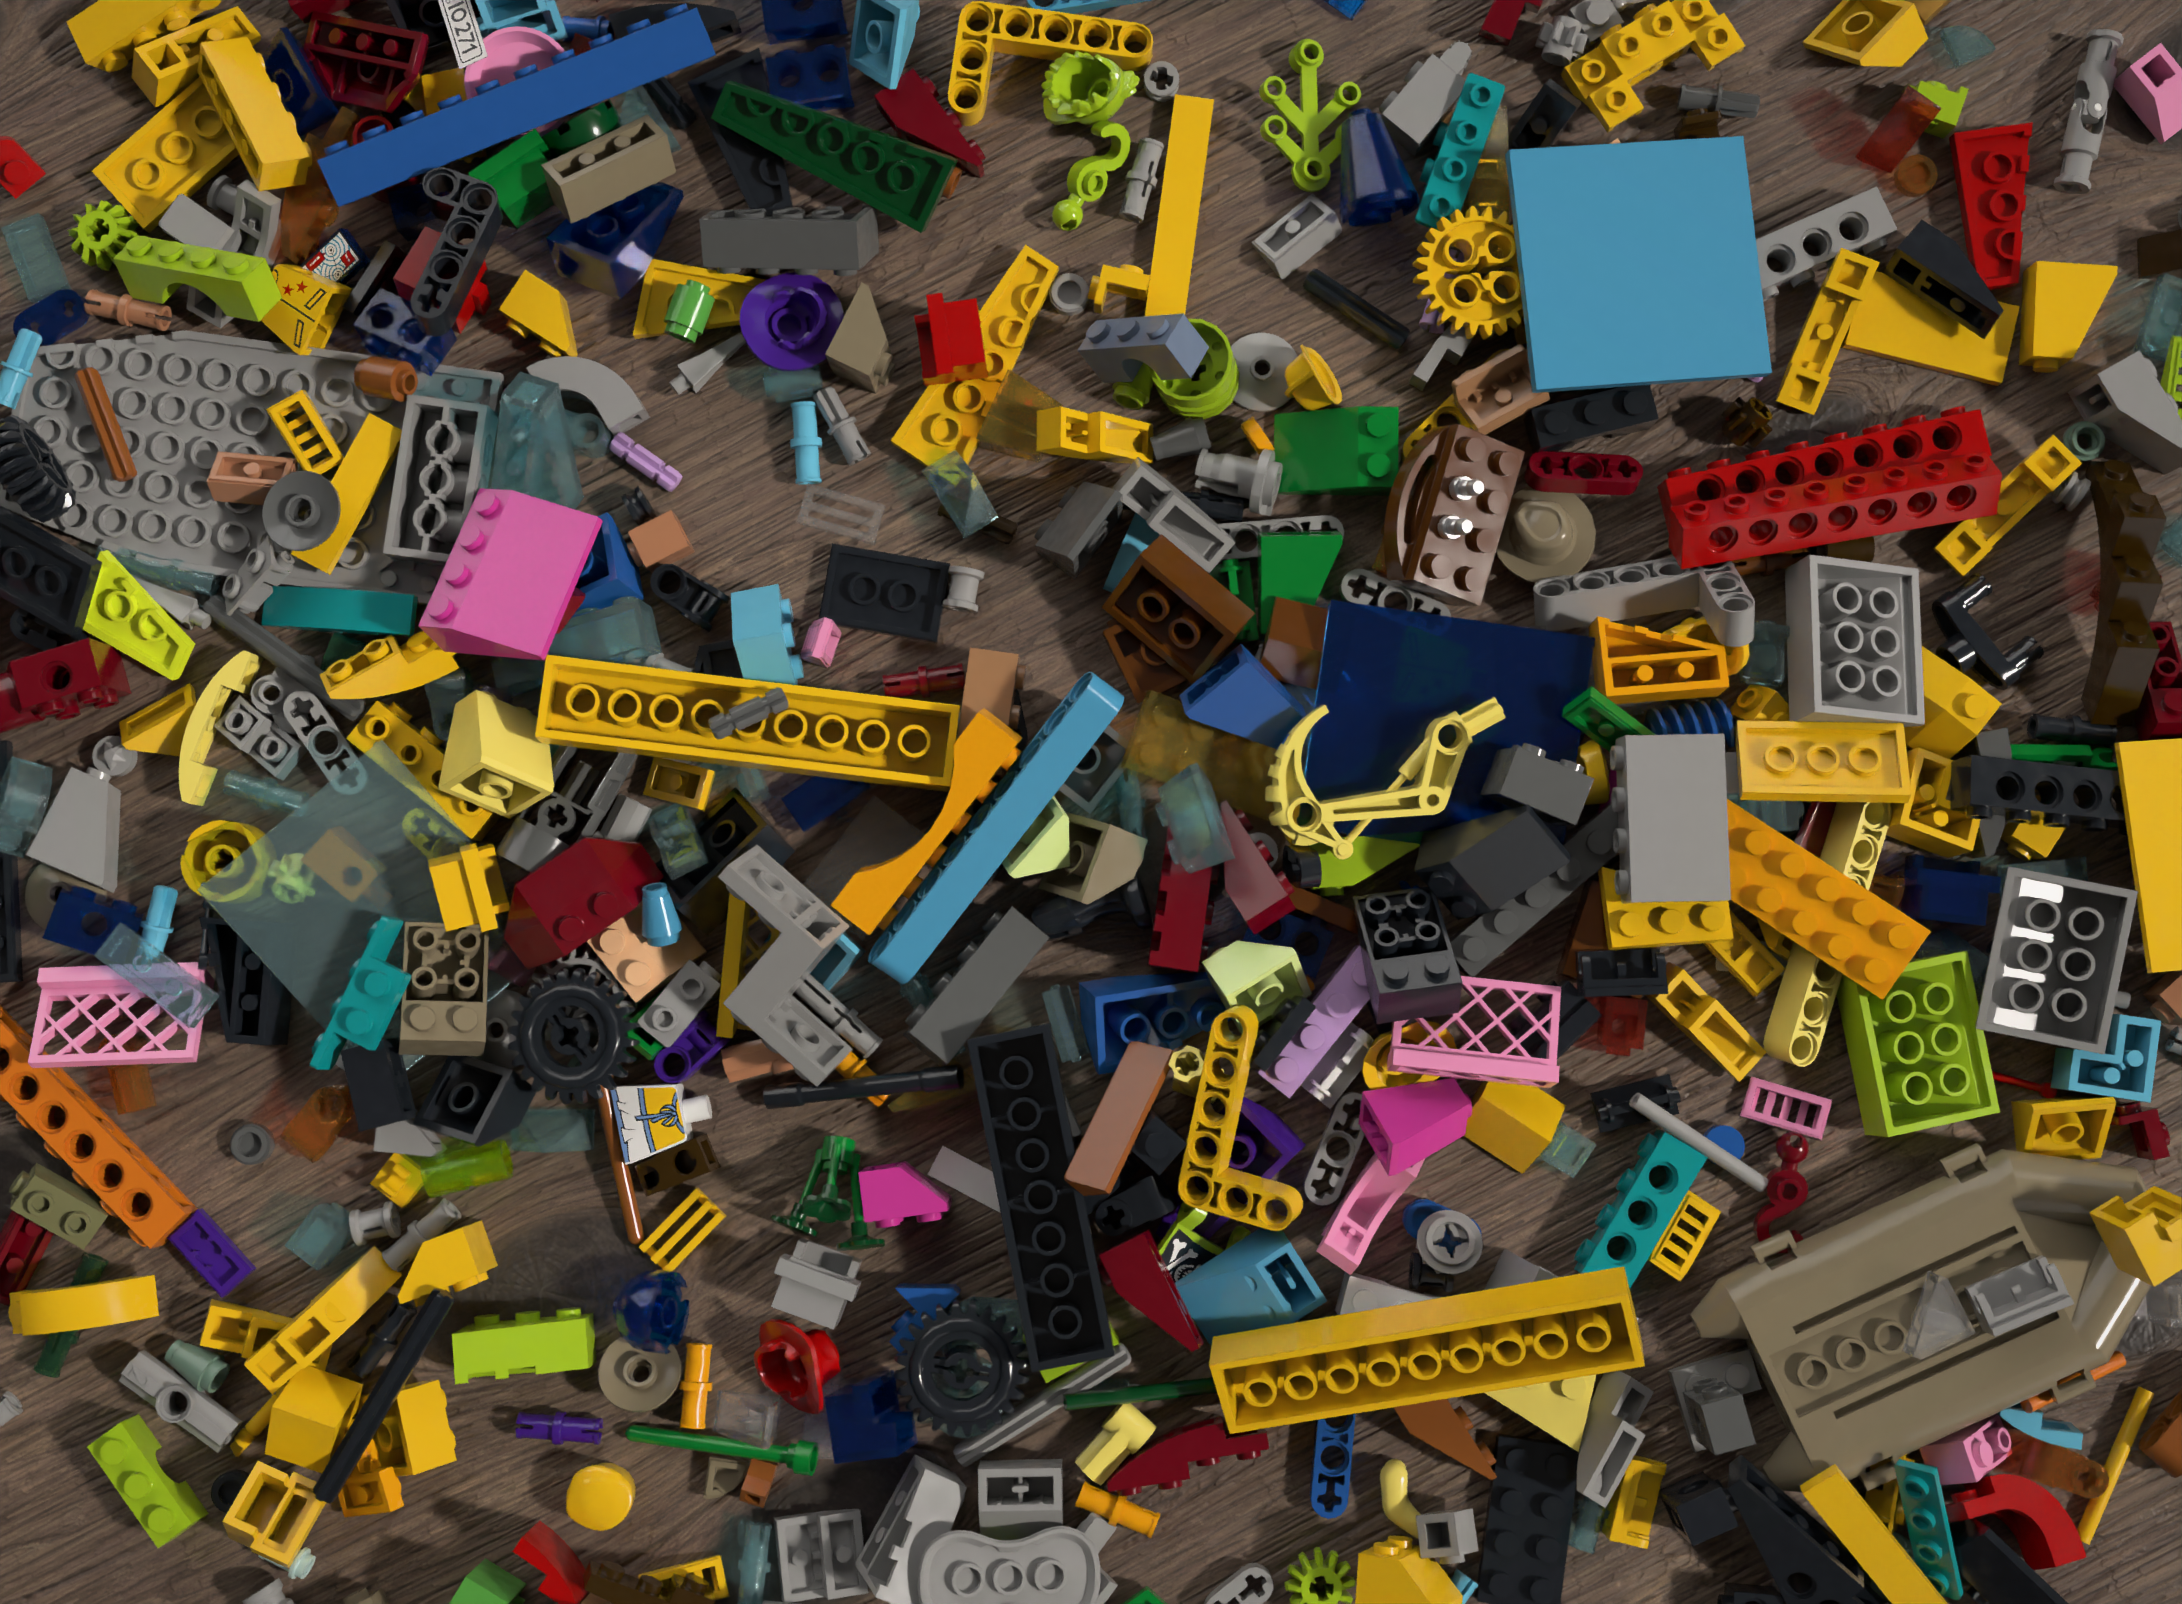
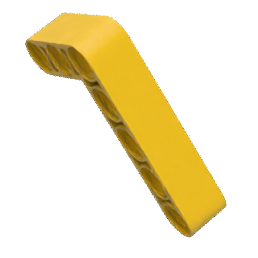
M972 1L964 6L959 16L948 89L949 107L963 126H972L979 123L986 110L994 52L1054 61L1062 57V54L1065 52L1074 54L1076 51L1088 52L1093 57L1099 54L1104 58L1112 60L1122 70L1140 71L1151 62L1153 36L1145 25L1136 22L984 1ZM975 20H983L988 24L982 31H973L968 27ZM1015 25H1020L1027 29V32L1020 37L1011 36L1007 31ZM1053 31H1061L1067 37L1060 42H1052L1047 38V35ZM1092 36H1099L1106 43L1101 47L1093 48L1086 41ZM1137 41L1142 43L1145 49L1139 53H1132L1125 46L1130 42ZM970 58H977L983 62L975 70H969L962 66ZM964 96H970L977 100L973 107L966 109L959 107L957 102Z
M1235 1005L1219 1014L1211 1026L1178 1182V1193L1184 1203L1191 1207L1271 1231H1280L1285 1229L1300 1215L1303 1208L1301 1194L1290 1185L1228 1167L1258 1032L1256 1013L1245 1005ZM1229 1017L1235 1018L1241 1023L1243 1028L1241 1036H1237L1229 1030ZM1221 1057L1231 1061L1234 1067L1233 1075H1227L1221 1070L1219 1065ZM1212 1097H1216L1224 1103L1225 1115L1214 1111L1211 1105ZM1203 1137H1209L1215 1142L1217 1146L1216 1154L1210 1153L1204 1148ZM1195 1176H1199L1207 1182L1209 1187L1208 1193L1202 1192L1196 1187L1194 1182ZM1233 1188H1239L1246 1193L1248 1204H1242L1235 1199ZM1273 1199L1280 1200L1286 1205L1288 1210L1287 1216L1280 1215L1273 1209Z

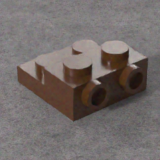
M1115 618L1107 622L1109 628L1103 631V637L1137 705L1188 681Z

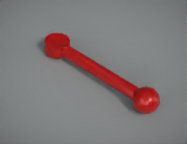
M1992 1071L1994 1080L2037 1091L2043 1098L2051 1099L2057 1094V1089L2051 1088L2050 1082L2038 1084Z

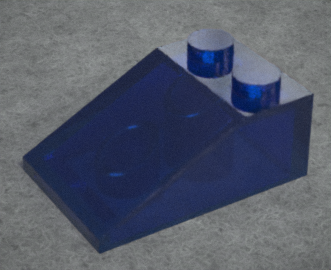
M658 182L572 224L566 218L546 238L557 274L620 300L645 275L684 198L683 190L663 182Z

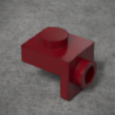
M2140 1101L2126 1102L2115 1106L2116 1112L2113 1113L2110 1125L2120 1126L2129 1124L2138 1158L2157 1160L2170 1157L2167 1147L2170 1144V1135L2166 1125L2160 1121L2157 1108L2141 1106Z

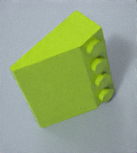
M1968 951L1912 959L1883 1000L1845 975H1842L1837 991V999L1865 1135L1892 1137L2000 1113L1984 1030L1975 1028L1979 1005Z

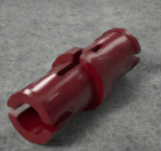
M959 663L958 665L927 669L926 666H919L918 671L883 675L885 696L899 698L922 694V697L925 698L931 697L932 692L964 689L965 675L963 664Z

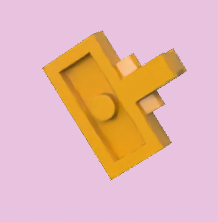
M373 1438L338 1494L344 1518L388 1513L404 1506L401 1496V1483L394 1473L393 1466L380 1468L381 1464L378 1461L380 1453Z

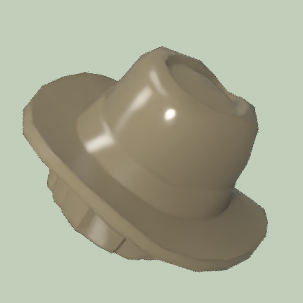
M1527 486L1515 493L1511 498L1496 549V555L1506 569L1515 577L1527 583L1535 584L1542 579L1574 575L1588 563L1595 548L1596 529L1592 515L1585 503L1574 493L1541 492Z

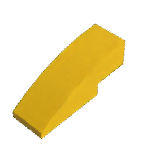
M1061 406L1037 411L1036 451L1078 459L1132 464L1139 457L1146 464H1153V447L1150 437L1153 436V424L1103 411L1085 413Z
M1668 962L1666 964L1668 994L1646 996L1700 1049L1735 1080L1740 1082L1767 1052L1683 968Z
M211 1299L200 1338V1346L240 1353L241 1357L249 1358L293 1318ZM332 1344L312 1361L309 1366L325 1371Z

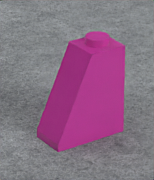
M1455 1078L1363 1091L1358 1124L1387 1175L1392 1176L1397 1175L1463 1137L1466 1132L1467 1119L1472 1115V1104L1470 1097L1467 1093H1463Z

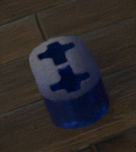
M62 289L56 291L24 310L16 317L13 323L14 334L17 338L19 330L22 328L32 331L30 324L35 321L41 325L38 327V332L42 336L40 346L52 345L82 327L88 321L90 315L86 313L84 303H89L83 296L73 290ZM67 301L74 304L72 308L74 314L71 317L64 314L66 311L64 304Z

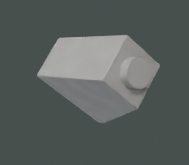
M89 766L86 772L71 767L26 855L40 863L114 893L117 887L121 790L109 783L111 776Z

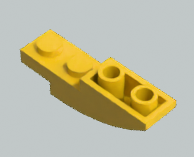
M424 631L412 635L401 646L398 645L392 634L384 639L374 640L368 643L363 651L348 659L338 660L331 664L325 672L320 674V678L331 699H363L395 694L422 686L459 669V666L453 657L457 653L444 652Z
M375 1245L372 1246L311 1300L310 1304L249 1357L245 1361L244 1366L273 1395L302 1368L305 1369L353 1325L402 1276V1273L393 1270L383 1259L382 1252Z

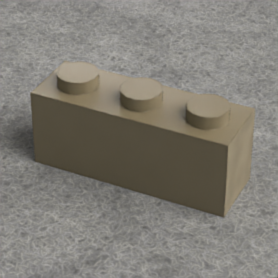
M648 114L541 165L553 204L571 224L580 219L587 218L591 214L677 173L667 134Z

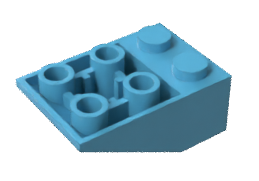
M1259 1228L1175 1282L1191 1317L1210 1345H1212L1213 1336L1294 1323L1327 1302V1299L1283 1230L1271 1231Z

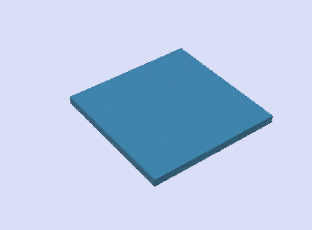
M1743 136L1508 150L1505 156L1532 393L1766 377L1772 373Z

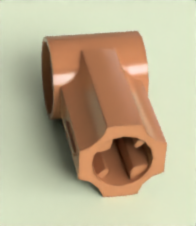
M762 1039L747 1041L721 1049L722 1062L729 1083L769 1072L777 1074L794 1069L793 1065L782 1055L769 1050L764 1045Z

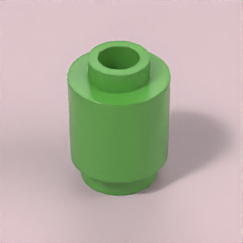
M687 280L686 285L677 284L664 318V322L667 323L664 332L676 339L694 344L697 336H702L715 301V298L709 295L710 288L693 280Z

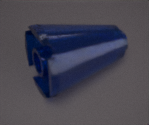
M1369 108L1352 111L1348 114V119L1342 123L1341 222L1344 224L1348 219L1349 225L1352 227L1372 226L1392 221L1391 213L1401 209L1403 217L1412 213L1419 207V195L1379 113H1372V110Z

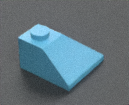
M857 0L849 64L886 88L896 89L915 37L916 22L920 16V0Z

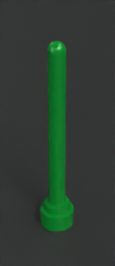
M630 1425L625 1431L626 1438L633 1442L785 1463L787 1468L793 1469L795 1474L808 1476L814 1474L819 1455L818 1443L799 1440L797 1444L791 1443L789 1447L640 1425Z

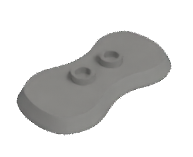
M1066 1526L1051 1527L1023 1539L1006 1541L989 1538L972 1531H950L932 1540L922 1554L918 1568V1597L920 1604H1095L1101 1582L1100 1560L1093 1541L1078 1529Z

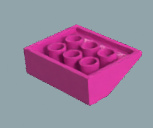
M479 488L418 626L444 652L544 661L603 521L597 516L517 491Z

